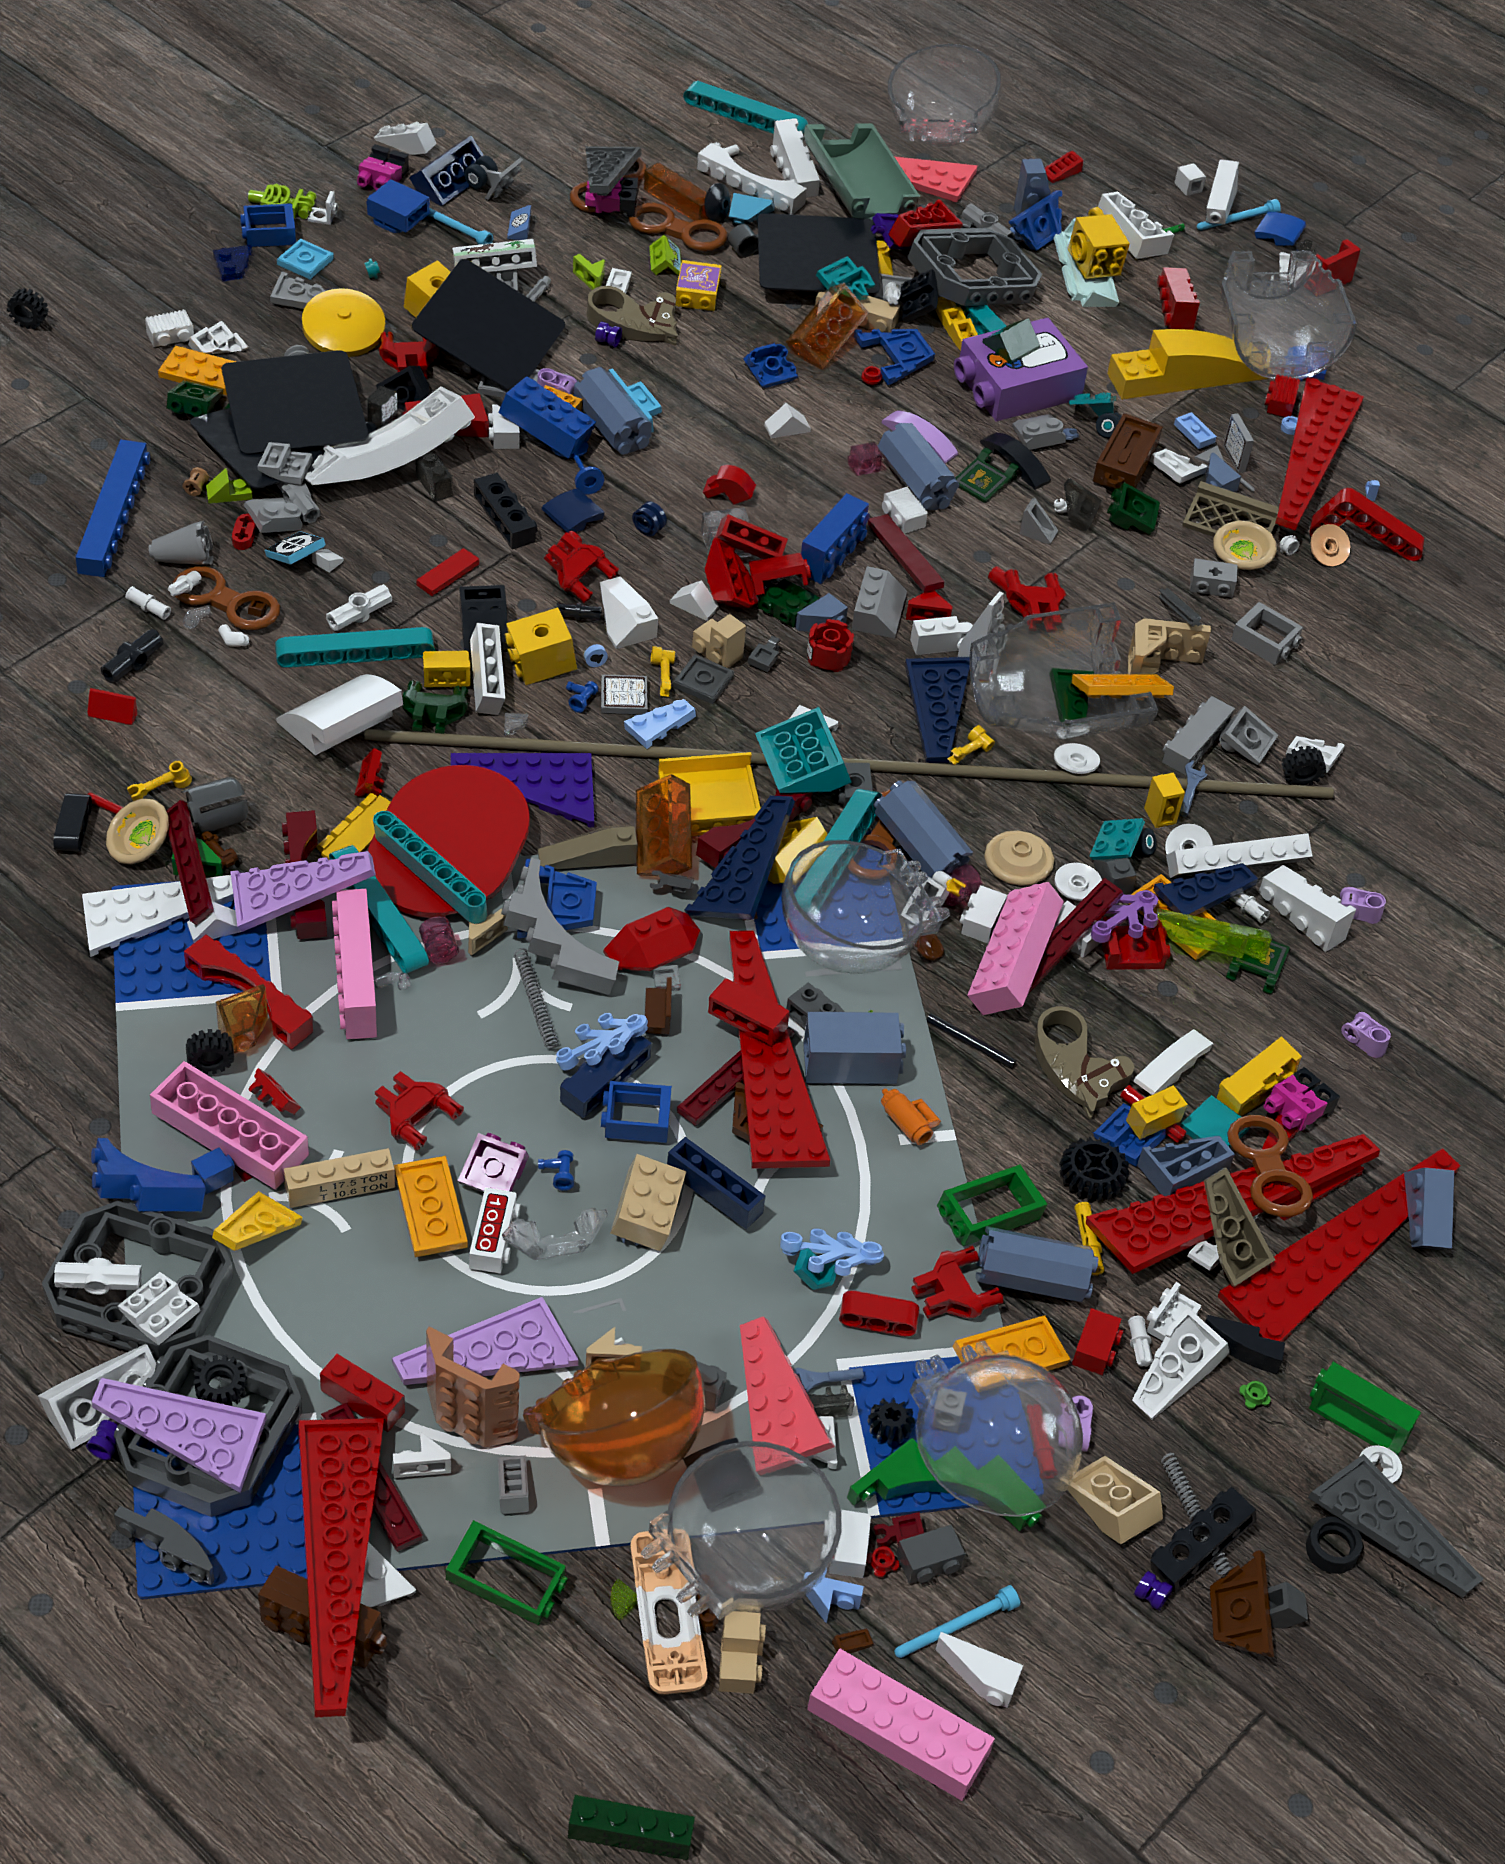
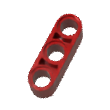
M847 1291L842 1297L839 1321L849 1327L908 1337L916 1333L920 1308L916 1303L908 1300L859 1291Z

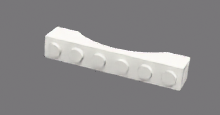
M710 143L698 153L697 170L753 197L772 200L776 208L790 215H793L805 205L807 188L792 181L768 179L752 174L736 164L726 149Z
M1307 833L1175 850L1166 855L1170 878H1177L1203 872H1212L1215 869L1244 863L1245 866L1300 862L1312 857L1309 834Z

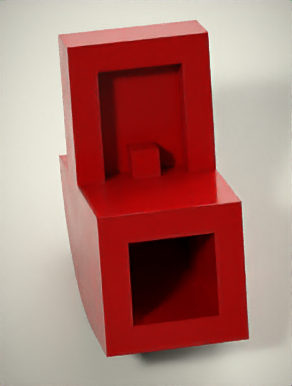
M733 465L720 466L717 475L708 478L703 493L707 499L725 493L735 505L751 499L756 484L743 469Z

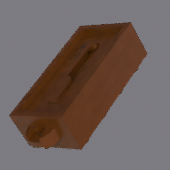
M1123 413L1096 463L1093 482L1113 489H1119L1125 482L1136 488L1150 462L1151 455L1155 453L1159 445L1163 426Z
M276 1565L258 1593L261 1622L273 1631L279 1629L289 1634L297 1642L303 1643L305 1641L310 1644L307 1579ZM360 1603L352 1666L358 1665L365 1669L373 1654L380 1655L387 1647V1637L382 1633L381 1612Z

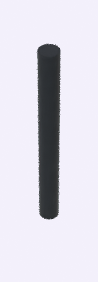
M932 1013L927 1017V1022L1011 1069L1015 1066L1017 1060Z

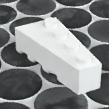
M1284 865L1263 877L1258 892L1324 952L1329 951L1346 940L1356 912V908L1351 905L1345 907L1340 904L1341 899L1334 895L1332 897L1322 893L1323 889L1321 887L1307 884L1306 878Z

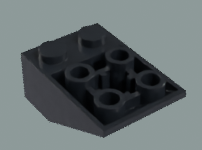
M505 586L459 587V607L464 651H468L471 654V636L476 624L482 623L499 626L501 652H508L507 649L510 647H508L504 635L508 633Z

